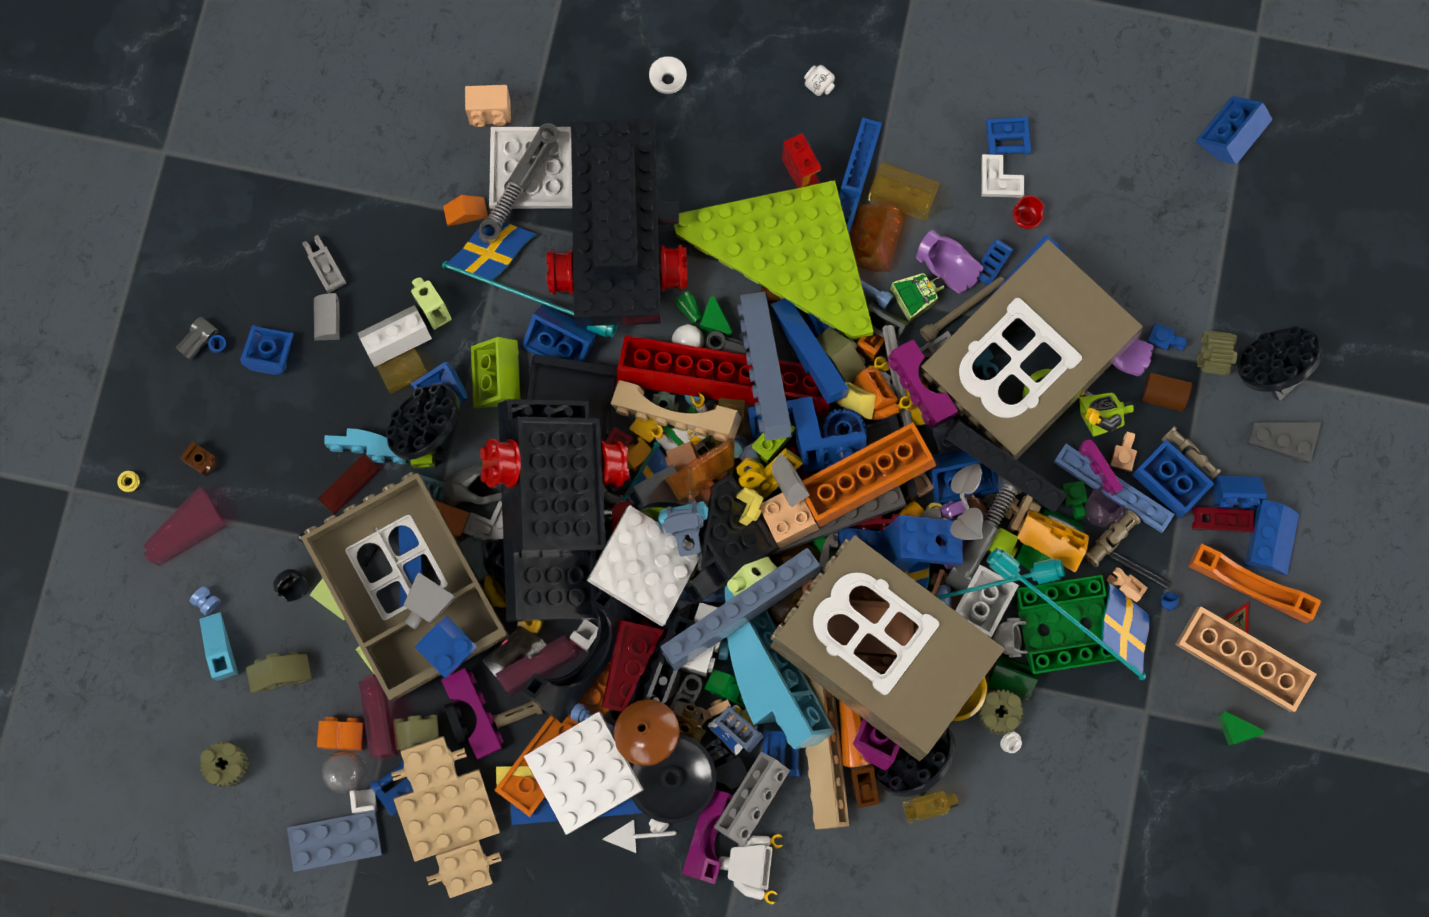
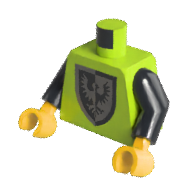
M1086 390L1079 397L1081 416L1093 437L1122 427L1124 425V414L1134 411L1131 400L1119 402L1114 393L1097 395Z

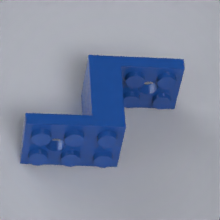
M801 397L796 400L786 401L790 424L796 428L794 435L799 457L803 463L801 465L803 474L822 471L867 447L865 431L851 432L846 435L829 436L821 439L812 397ZM754 406L748 408L752 439L759 438L763 433L759 432L758 419H761V415H756Z
M899 515L883 531L852 528L838 531V550L846 538L851 540L855 535L904 573L917 562L957 566L963 563L962 539H957L951 534L950 527L954 522L951 520ZM941 537L944 540V546H939L935 538Z

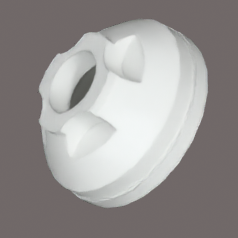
M669 56L656 60L649 71L652 86L664 94H672L679 91L684 86L687 77L686 68L683 63ZM672 75L674 77L673 83H663V76Z

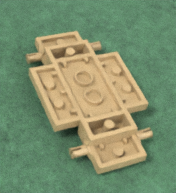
M444 736L401 750L404 768L391 772L394 781L407 777L411 782L413 791L394 797V802L414 861L436 855L439 873L427 876L429 886L442 881L446 886L449 898L492 884L489 865L502 861L499 852L486 856L479 840L498 834L500 830L480 770L477 769L458 776L454 761L467 757L465 749L451 752L446 745Z

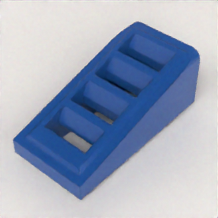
M995 239L980 261L983 270L989 273L991 277L989 278L980 272L977 280L985 285L993 282L1010 257L1013 249L1002 241ZM990 255L1000 260V263L990 258ZM987 262L988 264L995 267V271L990 267L986 266L985 263Z

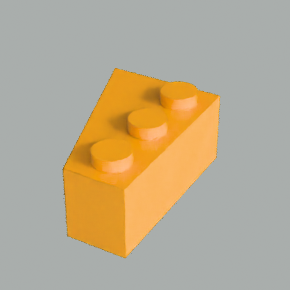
M1029 509L1017 538L1023 544L1035 548L1050 558H1055V560L1061 559L1063 566L1076 573L1087 551L1089 535Z

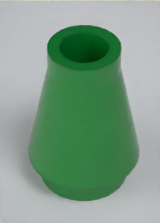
M689 291L674 300L677 304L676 307L692 324L703 317L693 294L691 295Z

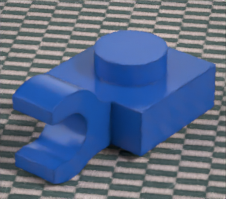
M1155 323L1147 343L1167 351L1169 346L1183 351L1187 339L1173 336L1174 329Z

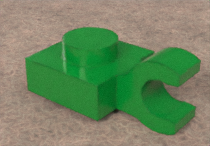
M1084 481L1062 484L1061 487L1067 494L1064 498L1065 506H1072L1075 520L1083 519L1085 510L1082 504L1088 502Z

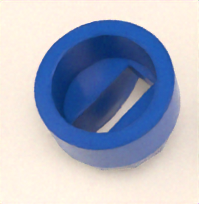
M220 335L212 336L208 342L209 349L214 353L222 352L226 346L225 339ZM215 340H219V349H215Z
M1173 592L1163 594L1161 596L1162 607L1167 611L1175 610L1179 605L1178 595Z

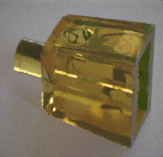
M945 791L913 798L902 804L907 822L911 824L950 813V808L958 806V799L955 793L946 795Z

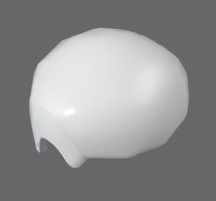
M689 324L677 328L672 336V343L702 348L705 342L702 331L698 327Z

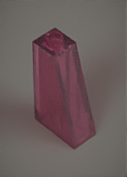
M202 487L196 489L144 544L147 550L144 554L150 563L161 566L226 527L225 522L205 489Z
M564 635L497 672L495 675L506 693L511 697L521 691L534 673L544 677L577 656L575 650L578 648L573 640H567Z
M375 674L365 676L364 680L358 682L370 758L377 761L398 756L387 696Z

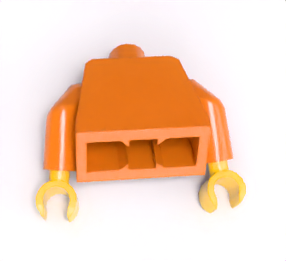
M877 357L874 361V366L870 365L857 374L854 385L877 395L872 416L873 420L888 418L900 413L899 410L901 409L912 411L915 408L913 404L905 406L906 402L911 400L908 396L902 397L900 402L896 404L898 399L880 372H886L890 368L889 363L885 362L886 360L883 357Z

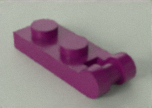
M1085 440L1079 448V453L1088 458L1091 470L1095 475L1098 474L1102 480L1101 485L1107 493L1110 492L1111 496L1116 495L1123 489L1121 483L1096 444L1092 440Z

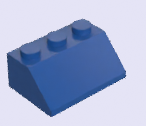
M1232 96L1198 137L1196 142L1220 161L1236 165L1273 119L1263 102Z
M542 304L532 315L521 348L533 354L585 362L598 334L588 331L587 326L575 327V320Z
M962 449L932 455L936 466L928 470V477L933 485L932 493L935 502L945 504L949 503V501L961 500L960 493L956 494L951 490V481L958 471L975 463L981 465L982 476L978 488L972 494L975 493L978 497L998 492L996 473ZM965 494V499L972 494Z
M1263 500L1257 505L1254 514L1253 532L1250 534L1244 566L1287 576L1299 513L1284 504Z

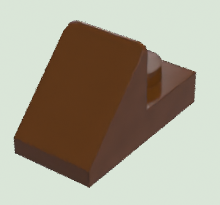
M873 765L852 769L850 778L854 787L857 807L863 808L879 804Z

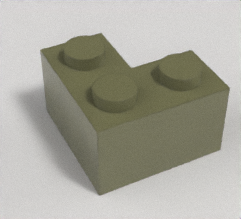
M829 327L816 339L844 382L854 384L856 375L866 369L864 365L866 361L861 354L857 353V345L851 338L847 339L840 331L836 332Z
M297 651L285 653L284 656H280L279 653H272L266 655V658L255 660L253 665L246 667L251 693L267 692L281 686L298 685L312 679L307 654H298Z

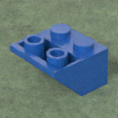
M1217 476L1212 480L1214 483L1213 505L1220 506L1221 509H1231L1233 506H1241V509H1254V506L1259 505L1267 498L1260 477Z

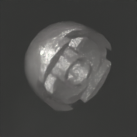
M339 750L329 755L325 760L322 776L326 786L332 791L340 794H349L350 791H356L363 785L367 776V767L363 758L354 751Z

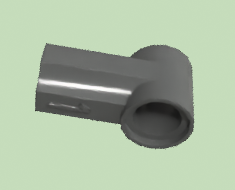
M199 317L192 323L190 332L176 346V349L191 361L205 344H208L209 339L217 335L219 331L206 319Z
M718 331L711 332L708 335L705 345L707 349L745 354L747 350L744 348L743 341L724 336ZM713 339H717L720 341L721 345L719 347H713L710 344V341Z

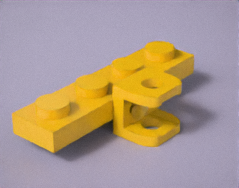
M786 448L780 453L788 459L795 470L803 464L799 456ZM746 458L736 468L738 475L741 476L739 478L740 485L744 488L755 490L758 495L763 497V501L779 487L772 474V465L775 459L763 469L762 464L754 459ZM746 466H751V467H752L751 469H748L747 471L744 470V468H745Z

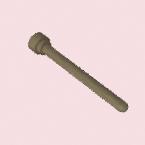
M998 277L934 325L930 324L922 327L920 333L927 342H932L937 338L938 331L995 291L1005 279Z

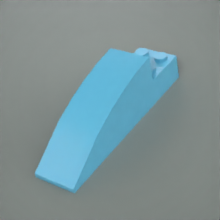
M727 585L725 586V603L735 597ZM765 610L727 636L735 677L745 707L753 725L777 722L783 729L787 742L793 749L817 746L836 731L802 671L770 647L773 642L770 638L777 627L768 611Z

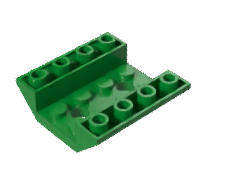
M1102 575L1035 585L1037 589L1079 623L1082 618L1089 619L1091 621V628L1088 630L1101 640L1102 621L1105 612L1103 598L1106 597ZM1029 587L1016 589L1018 618H1020V621H1026L1025 625H1020L1024 650L1028 651L1025 656L1032 674L1119 661ZM1039 625H1046L1048 627L1049 634L1047 636H1041L1038 633Z

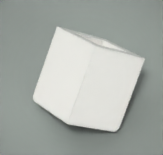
M584 620L578 630L572 633L570 641L589 652L595 643L598 627L588 620Z
M372 789L350 791L352 813L361 814L378 811L377 798Z

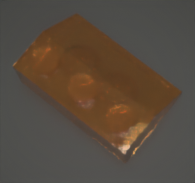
M891 203L859 206L850 236L857 267L873 272L890 271L906 216L904 212Z
M733 438L709 449L665 478L678 501L686 497L688 500L693 499L700 494L698 491L700 488L704 491L714 485L712 480L716 478L719 481L728 475L727 470L734 466L735 441Z

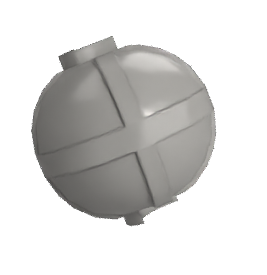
M1009 618L1007 622L1001 623L995 629L993 640L1004 648L1003 654L1009 655V657H1022V654L1028 653L1027 650L1020 651L1022 635L1018 625H1025L1026 621H1020V618Z

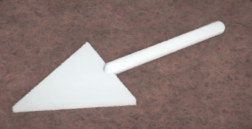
M634 820L603 838V840L636 853L635 839L676 835L677 832L635 834Z

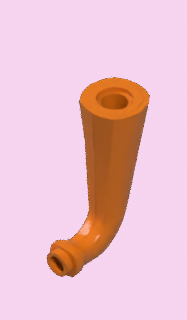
M839 700L842 763L846 767H859L871 764L863 758L852 744L863 719Z

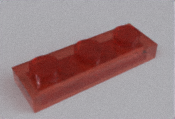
M363 454L318 500L334 515L380 469Z

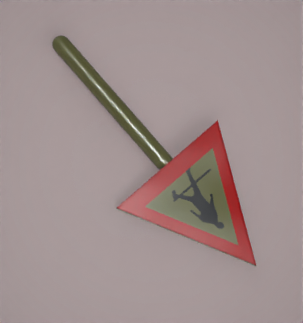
M1248 603L1223 619L1247 634Z

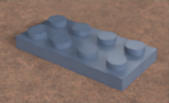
M376 811L287 828L293 872L383 855Z

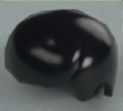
M287 569L277 575L273 582V588L278 597H282L286 602H291L299 599L306 593L309 583L300 571Z

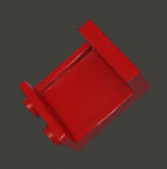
M799 134L785 141L783 144L782 160L797 188L819 184L815 173L821 170V166L804 135Z

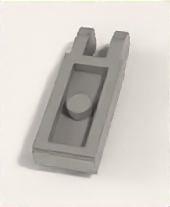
M316 235L314 236V241L320 250L313 253L307 241L302 244L327 293H330L347 283L327 247H324L319 236Z

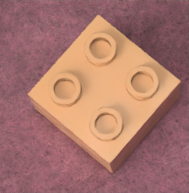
M507 85L465 86V110L470 125L483 127L485 124H494L495 126L511 124V105Z
M783 493L761 503L759 507L780 549L819 530L805 499L791 507Z

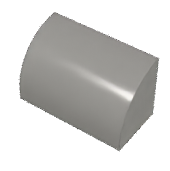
M336 293L322 294L314 298V341L340 340L339 298Z
M780 454L772 465V474L788 504L793 507L808 497L809 493L794 466L783 454Z

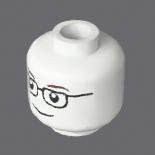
M814 65L804 77L806 80L805 86L816 96H821L824 93L828 95L835 87L833 84L834 75L822 65L817 67Z

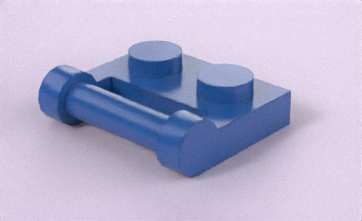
M1028 117L986 119L988 155L1023 153L1027 155L1031 153ZM1022 140L1023 144L995 146V141Z
M764 730L763 753L776 759L782 765H784L786 735L784 731ZM792 747L791 768L787 776L801 777V770H799L800 748L793 749Z
M401 761V765L393 769L391 772L403 769L404 761ZM389 772L378 781H372L369 785L387 812L393 817L398 813L394 797L411 792L413 788L411 782L405 779L384 794L381 788L393 781L392 774Z

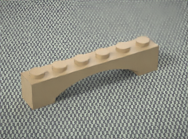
M620 380L617 384L611 405L620 415H636L635 417L642 421H647L648 419L655 420V423L661 426H667V424L674 425V428L680 431L693 430L695 434L706 437L707 434L712 435L716 440L726 442V440L734 441L742 419L737 410L717 405L715 410L703 413L674 412L659 407L643 396L644 391L639 385Z

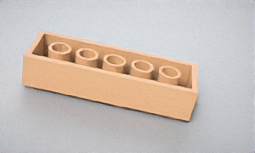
M1201 606L1196 607L1175 644L1289 712L1296 711L1317 675Z

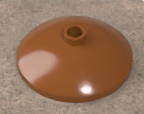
M650 699L637 701L625 708L619 715L614 727V741L618 752L627 761L639 766H651L665 760L674 751L680 734L679 723L673 711L664 703ZM641 726H646L643 732H639Z

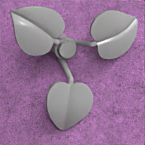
M979 463L961 469L954 475L951 481V490L956 494L960 493V498L966 509L950 527L951 534L957 539L976 540L983 538V514L978 508H969L965 499V494H972L980 484L982 468ZM938 509L927 510L919 516L948 520L941 518V511Z

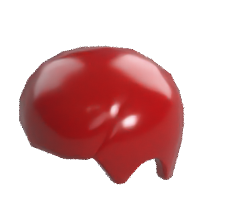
M1028 195L1022 197L1015 204L1012 211L1013 220L1016 225L1027 230L1036 228L1044 218V204L1035 196Z

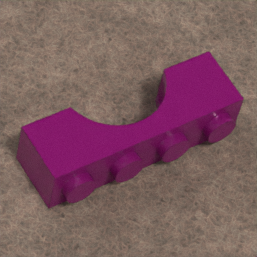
M913 339L892 350L888 356V363L891 369L898 374L902 387L907 389L911 395L910 399L913 405L921 411L925 424H929L930 428L934 429L953 419L958 410L947 393H934L921 383L918 369L924 359V355Z
M464 668L451 674L446 679H441L451 701L465 702L471 705L476 713V728L468 738V741L477 760L480 761L503 750L501 744L504 743V740L499 731H494L492 726L495 723L490 711L486 712L483 704L486 701L482 692L477 693L474 687L477 681L473 673H468Z
M718 790L714 791L711 801L700 813L683 868V875L712 884L716 883L721 862L715 854L714 846L718 830L714 827L734 795Z

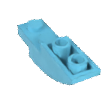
M347 428V436L325 435L324 444L333 452H343V449H349L353 453H364V450H367L366 455L368 458L376 463L393 460V463L406 464V461H411L396 456L388 447L387 438L372 432Z

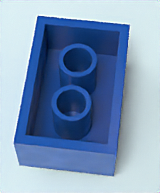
M1167 440L1133 474L1144 487L1179 519L1214 485L1208 477Z

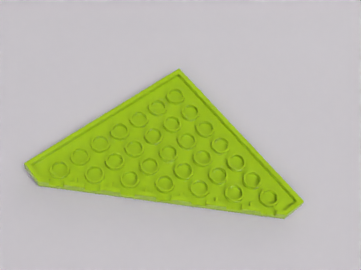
M835 180L679 213V224L674 225L677 238L689 242L696 249L713 256L725 266L744 274V277L768 288L770 292L780 298L787 299L794 306L808 314L811 313L828 326L845 333L852 340L873 335L874 332Z

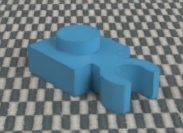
M988 347L973 362L975 369L978 367L982 368V376L986 380L989 378L987 369H992L995 374L999 371L997 365L990 362L994 356Z

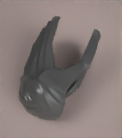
M482 463L456 472L448 477L443 484L444 499L452 507L469 502L475 504L495 503L502 500V495L498 493L480 497L471 490L481 480Z

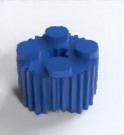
M844 408L843 411L841 409L839 411L834 410V413L830 412V416L827 415L826 424H823L824 428L822 429L824 438L840 436L843 433L842 428L845 427L846 429L850 428L848 430L849 433L865 431L867 440L866 424L857 412H851L850 409L846 410Z

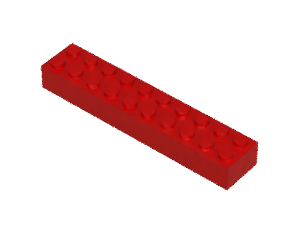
M624 336L617 368V384L620 380L639 385L640 388L695 397H700L698 394L700 392L707 399L755 406V402H758V398H753L752 386L755 385V381L751 382L749 376V369H752V365H747L745 354ZM778 360L786 401L796 400L801 397H812L816 416L827 417L829 404L825 402L811 374H806L801 363Z

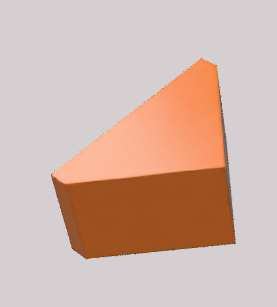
M460 195L443 206L447 226L488 218L484 197Z
M874 332L871 336L860 338L857 343V353L873 362L885 343L884 337Z

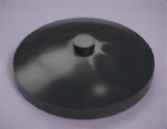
M679 734L678 743L674 751L658 764L639 766L630 763L643 788V791L631 798L638 809L653 820L662 823L688 821L700 814L713 797L716 787V770L713 760L708 751L691 737Z

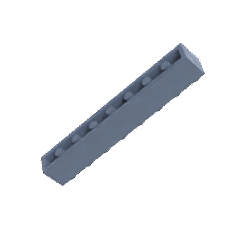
M759 292L740 295L741 304H737L739 317L743 316V320H740L742 333L746 332V336H743L744 348H749V352H746L747 365H752V369H749L750 381H755V385L752 386L753 398H758V402H755L756 415H761V419H758L759 432H764L765 441L791 437L790 419L766 293Z
M806 548L662 645L663 655L674 671L678 670L816 577L821 572L820 564L810 550Z

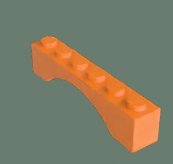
M1204 544L1199 545L1195 549L1188 565L1189 568L1303 623H1308L1314 619L1321 600L1309 594L1280 585L1243 568L1221 552Z

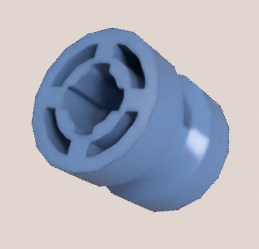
M202 586L195 591L189 602L194 606H198L200 612L208 616L218 607L221 600L216 596H212L210 590Z

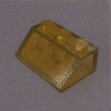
M882 162L870 189L868 200L926 221L940 183Z

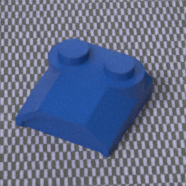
M252 325L240 359L241 364L251 371L272 375L283 373L287 368L286 361L294 333Z
M448 362L442 363L411 383L414 389L418 387L424 388L435 383L447 385L458 395L460 406L468 399L467 392L460 378Z
M448 616L437 623L415 646L445 679L478 648Z

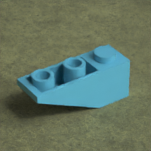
M221 612L200 618L205 655L212 679L220 681L238 675Z

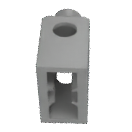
M418 573L403 605L411 610L405 623L414 629L418 627L422 619L433 623L456 597L424 575Z

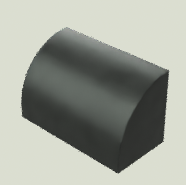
M873 302L868 306L873 332L884 337L882 328L893 325L898 342L909 322Z

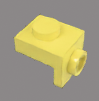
M743 488L737 494V498L747 503L739 522L747 526L752 521H756L760 516L761 510L759 507L763 497L758 495L753 489Z

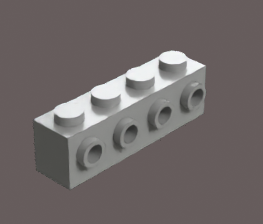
M761 752L714 828L731 840L744 846L790 770L776 759Z

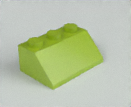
M496 337L471 346L473 408L498 407V403L507 399L520 400L518 340Z

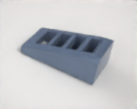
M730 706L714 722L749 753L764 737ZM731 715H733L734 718L729 722L727 726H725L724 723ZM738 721H740L741 723H740V724L737 726V728L732 732L731 729L733 728V726H734ZM745 727H747L748 729H747V730L744 732V734L739 738L738 735L740 734V732H741ZM752 733H754L753 736L747 741V743H745L746 739Z

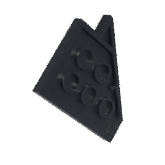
M731 474L711 487L708 517L705 521L698 563L699 572L714 563L726 581L733 577L744 565L763 558L779 547L760 517L747 526L739 522L747 503L737 498V494L741 489Z

